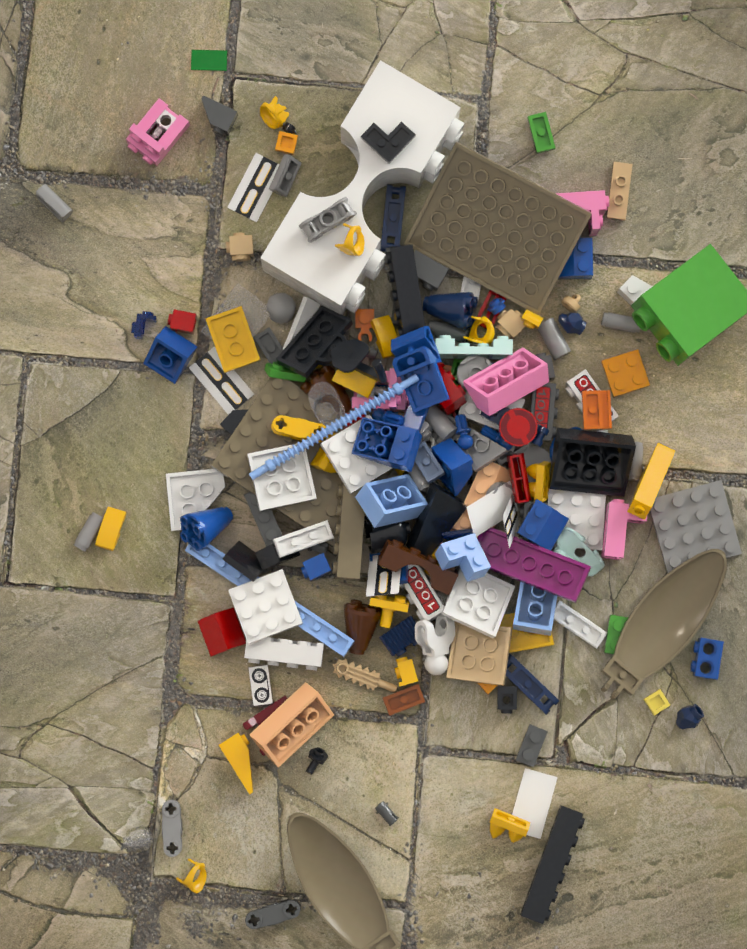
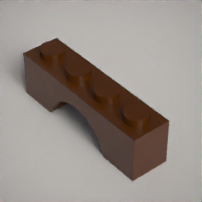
M387 539L377 559L378 565L394 572L407 565L421 566L430 575L431 588L447 595L450 594L459 575L456 567L442 571L436 557L432 555L424 556L416 548L410 547L408 549L398 540L393 539L390 541Z

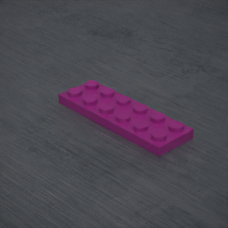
M492 527L478 536L477 539L491 566V570L574 603L577 602L591 566L515 536L509 548L506 533Z

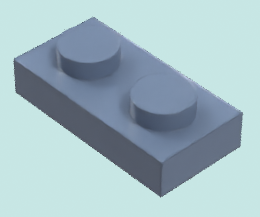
M426 442L420 443L415 463L428 484L445 475V472Z

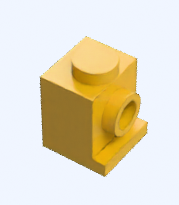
M407 656L396 659L398 666L394 668L396 677L402 680V682L398 683L399 687L418 682L412 659L408 660Z

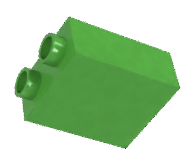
M709 244L643 293L631 305L635 310L632 313V317L641 330H650L658 340L656 349L661 357L668 362L673 360L679 366L747 314V289L714 247Z

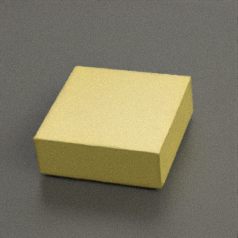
M661 689L643 699L654 716L670 706Z

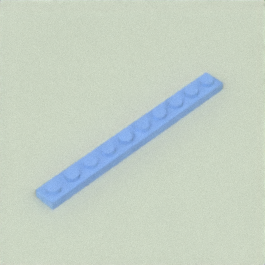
M190 544L186 547L185 551L236 586L251 581L223 560L225 554L211 544L200 551L195 550ZM295 601L303 622L298 627L345 657L355 641Z

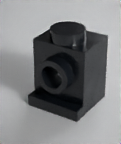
M497 686V710H501V713L512 714L513 710H517V686ZM505 696H508L510 698V702L508 704H505L503 702V698Z

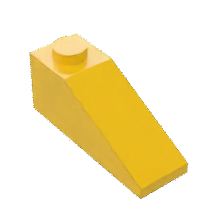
M238 732L219 744V747L250 795L253 793L250 751L247 746L250 742L245 734L240 735Z

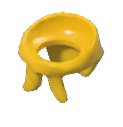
M276 96L270 104L264 102L260 106V116L271 129L283 127V123L289 116V113L284 111L287 108L277 104L278 98Z
M343 223V226L350 229L344 244H335V247L347 255H362L364 251V236L361 232V227ZM354 232L357 233V241L355 245H353Z
M471 316V318L477 320L474 321L471 327L469 337L463 336V338L477 344H492L495 335L492 322L486 316L482 318ZM481 323H484L487 331L484 337L479 338L477 336V328Z
M188 858V861L195 864V866L188 873L185 880L176 877V880L197 894L202 891L206 882L205 864ZM200 870L198 878L193 882L196 871Z

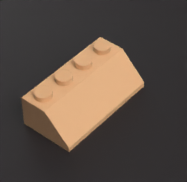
M492 462L478 471L464 501L465 505L469 506L484 497L494 483L510 481L509 470ZM467 509L452 528L465 536L473 534Z
M305 682L249 735L266 756L279 768L324 726L334 714L319 692Z

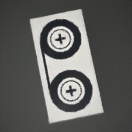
M268 665L249 667L253 705L272 704Z

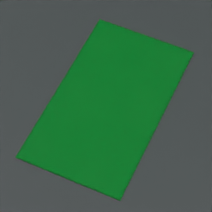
M192 50L191 70L227 71V50Z

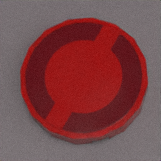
M514 408L507 411L499 423L501 438L512 446L521 447L527 445L537 434L538 425L536 418L531 412L523 408Z

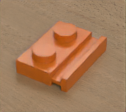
M610 390L582 391L583 430L612 429Z

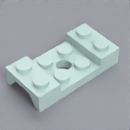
M440 335L439 338L435 339L441 359H465L469 356L479 355L487 359L501 360L508 355H513V339H508V336H497V339H493L492 347H489L487 343H479L478 346H470L469 343H459L458 346H455V338H451L450 335Z

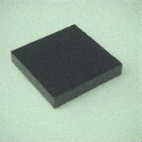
M240 541L223 557L225 562L253 582L264 571L255 552Z

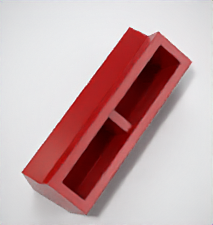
M524 453L507 455L514 501L517 504L529 502L531 494Z

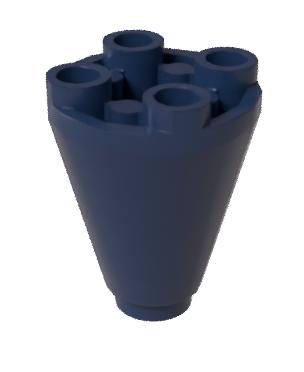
M472 292L425 296L423 311H427L428 314L457 328L466 330L468 327H472L475 319L471 318L473 309L477 307L478 297H475Z

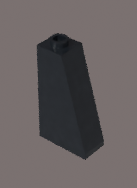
M434 482L430 484L425 497L428 505L416 519L406 544L408 549L410 547L416 548L424 556L433 554L467 509L462 499L454 496Z

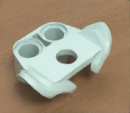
M564 527L556 541L557 545L553 552L591 566L588 576H594L605 566L597 550L592 551L585 544L584 541L586 539L584 536L569 527ZM576 548H584L586 554L582 557L576 556Z

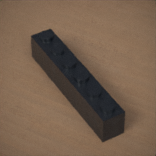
M413 244L388 247L384 253L386 254L385 262L389 265V271L387 272L388 281L392 284L390 296L392 302L395 303L393 315L395 321L398 322V328L396 329L397 337L425 326Z
M560 805L520 915L541 924L549 920L552 911L549 909L551 902L555 903L558 892L555 890L557 885L563 882L565 873H562L565 865H569L572 856L569 854L571 847L575 848L578 841V836H576L578 828L582 829L585 821L583 813Z

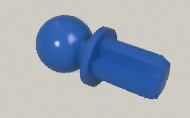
M377 408L372 413V419L400 426L404 423L402 415L394 414L390 410L385 411L382 408Z
M465 414L456 415V435H460L458 445L462 449H469L473 445V439L468 435L471 429L468 428Z
M487 425L482 427L480 433L483 436L497 442L508 451L513 447L501 438L499 432Z

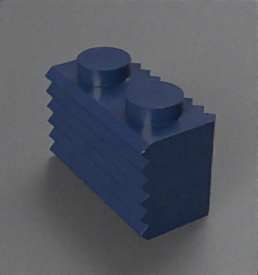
M411 615L379 637L392 657L394 655L399 657L407 651L405 647L411 643L413 646L418 644L415 640L416 622Z

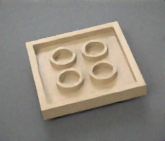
M455 621V637L451 643L446 678L504 686L512 628L499 626L496 637L491 638Z

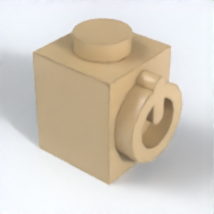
M239 232L229 236L230 242H226V252L230 253L232 261H250L251 257H254L252 235H245V233Z
M510 309L508 312L504 310L497 317L499 321L495 328L502 336H508V339L514 340L526 326L521 321L523 315L518 310L513 311Z

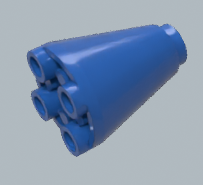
M220 507L187 513L181 516V539L184 542H188L197 551L204 549L233 520L231 510L228 507Z

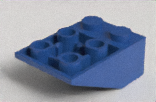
M362 417L352 454L395 469L412 472L422 435L417 429Z

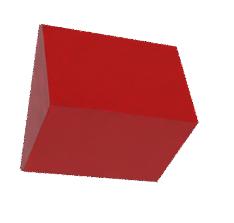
M234 607L198 620L210 657L246 644Z

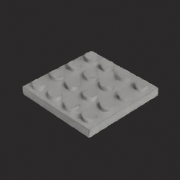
M722 480L655 498L650 514L667 574L683 562L706 550L721 549L725 553L726 558L742 554Z

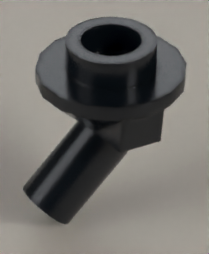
M319 747L310 749L308 757L312 761L306 772L312 775L319 764L323 765L328 755L324 749Z

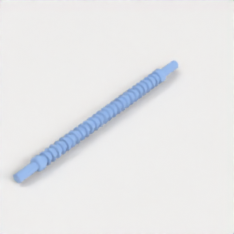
M414 374L401 383L396 382L392 385V388L388 387V391L383 390V394L378 393V397L374 396L373 400L369 399V402H364L363 406L360 404L359 408L355 407L354 411L350 410L349 414L345 413L344 417L340 416L339 420L335 419L336 422H331V425L328 426L326 424V428L321 427V431L317 430L316 434L312 433L311 437L307 436L306 440L302 439V442H297L296 446L293 444L291 449L288 447L287 451L283 450V454L278 453V457L273 456L274 459L266 460L264 465L249 473L250 477L254 480L269 470H275L277 465L280 467L281 463L285 464V460L290 461V457L295 458V454L300 455L299 452H304L305 448L313 447L314 443L318 444L319 440L323 441L324 437L328 438L329 434L333 435L334 431L338 432L337 429H343L342 426L344 425L347 427V423L352 424V420L357 421V417L362 418V414L366 415L367 411L371 412V409H376L377 405L380 407L382 402L385 404L386 400L390 401V398H395L396 394H402L404 389L418 382L419 378Z

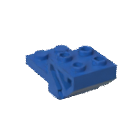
M429 326L421 327L392 339L391 352L395 355L392 364L397 377L404 381L416 374L419 378L418 382L405 389L413 413L449 400L447 389L437 365L442 360Z

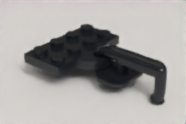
M324 306L318 309L276 358L277 364L305 378L318 365L333 366L344 373H350L355 370L382 384L387 382V376L381 359L373 360L371 366L362 363L370 352L369 346L358 339L346 341L345 336H343L353 325L352 320Z

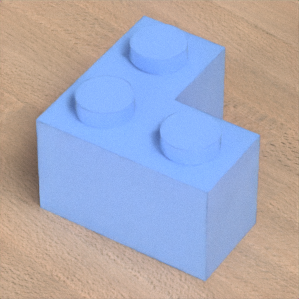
M475 533L442 543L434 553L442 571L459 565L467 582L484 577L491 567Z

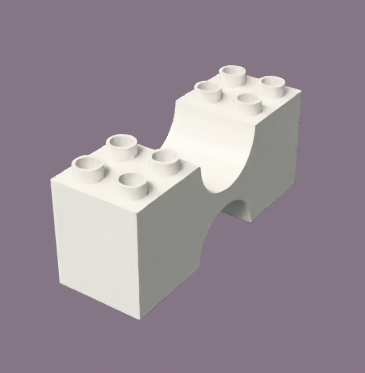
M380 60L341 124V143L349 148L358 163L356 176L344 190L332 196L314 197L302 192L299 193L260 258L263 271L321 304V306L341 315L344 314L346 309L355 313L366 295L364 293L366 287L361 285L365 277L373 281L377 278L385 264L384 258L386 254L380 251L381 239L369 229L364 220L363 209L365 204L377 190L387 186V184L404 183L420 188L424 179L432 184L434 183L444 165L442 162L445 156L441 154V151L444 147L451 151L455 142H459L463 134L462 129L465 123L458 120L460 107ZM402 121L416 136L388 164L361 139V135L373 123L389 135ZM347 197L348 204L357 214L344 223L350 226L361 227V232L364 236V251L360 256L345 254L335 247V244H344L350 228L343 226V223L311 243L308 242L307 235L303 229L299 228V225L308 218L332 206L338 200ZM325 216L322 219L326 224L333 222V218L330 216ZM354 232L353 234V245H355L357 241L356 232Z

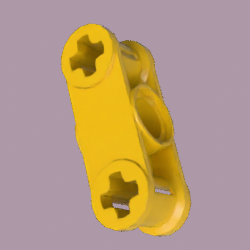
M283 415L277 416L271 424L274 434L300 441L302 439L306 440L307 436L311 437V434L316 432L317 429L321 431V427L326 428L325 425ZM279 421H282V425L285 426L282 429H278L279 426L276 425Z

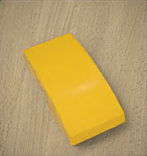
M526 309L521 321L524 322V326L533 330L534 328H539L544 318Z
M386 315L372 319L370 324L377 337L376 344L383 359L395 356L391 352V340L397 338V334L390 316Z
M337 369L332 379L333 382L368 399L377 383L376 380L355 370L350 373H344Z
M108 506L95 546L114 551L120 537L121 527L126 518L125 511Z

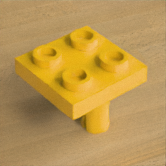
M395 594V597L378 595L371 596L369 605L381 607L382 614L379 626L391 628L394 611L408 613L409 600H406V596Z

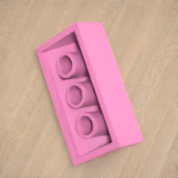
M521 348L514 352L513 355H508L463 381V384L477 408L491 416L549 382L548 364L525 348Z

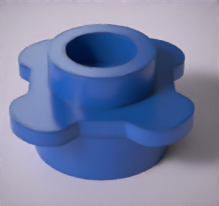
M502 298L492 300L488 304L487 311L492 312L493 315L498 314L506 307L504 304L505 300Z

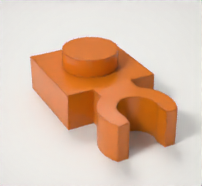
M357 309L355 312V329H361V332L358 334V340L362 341L361 337L363 335L369 337V342L372 341V334L369 329H373L370 322L374 319V309Z

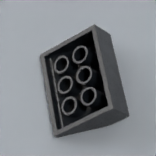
M557 428L553 446L549 488L553 490L625 497L636 448L633 436Z

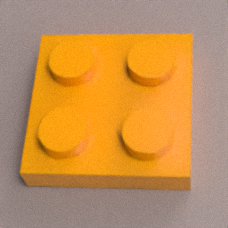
M638 349L601 361L613 398L650 386Z

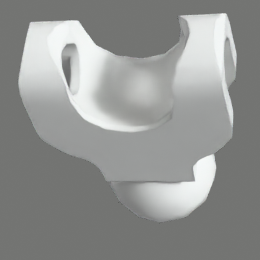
M443 615L436 618L435 628L427 620H420L415 624V640L422 647L423 655H427L424 665L425 669L432 675H441L447 670L448 659L445 654H449V646L455 637L454 620Z

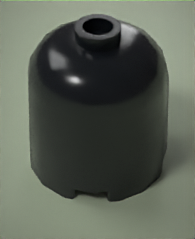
M364 516L366 538L371 540V546H368L371 554L381 553L387 539L390 541L393 539L403 543V546L406 544L407 534L411 533L409 522L405 523V521L374 528L368 517Z

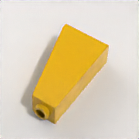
M657 443L642 472L627 512L644 520L646 519L675 450Z

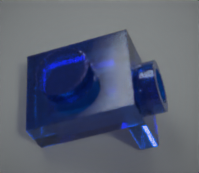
M142 311V314L137 313L136 322L132 323L131 329L135 339L143 340L146 321L157 322V317L153 316L154 313Z

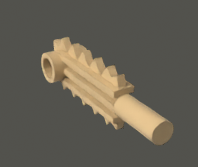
M338 659L337 663L332 664L335 668L333 673H336L338 678L344 675L345 681L351 678L353 684L358 681L360 686L366 684L367 689L371 688L374 690L378 686L391 692H396L397 685L380 679V673H376L375 670L369 672L368 667L362 670L361 664L355 667L354 661L348 664L347 659Z

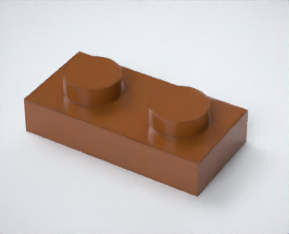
M419 684L383 697L389 716L425 702Z

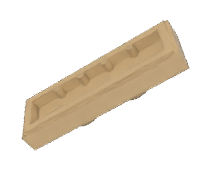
M613 162L607 219L626 220L633 164Z

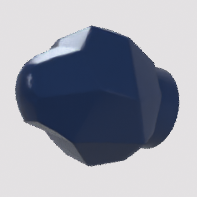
M562 313L558 317L560 325L568 334H582L587 324L579 313Z
M696 704L683 707L677 712L676 725L682 730L696 728L701 718L704 717V713Z

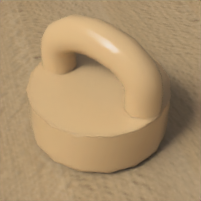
M579 294L571 297L566 295L561 300V303L568 311L576 313L580 309L578 302L581 296Z

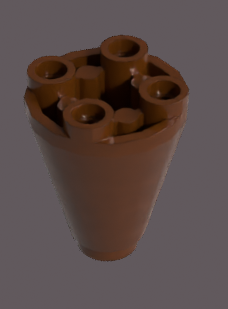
M322 366L319 370L316 369L309 376L311 380L305 381L300 386V389L322 405L344 416L352 408L351 400L343 386L332 381L335 375L333 367Z
M352 599L351 603L344 605L346 634L355 641L349 649L350 653L364 655L381 617L382 609L380 607L362 604L361 600Z

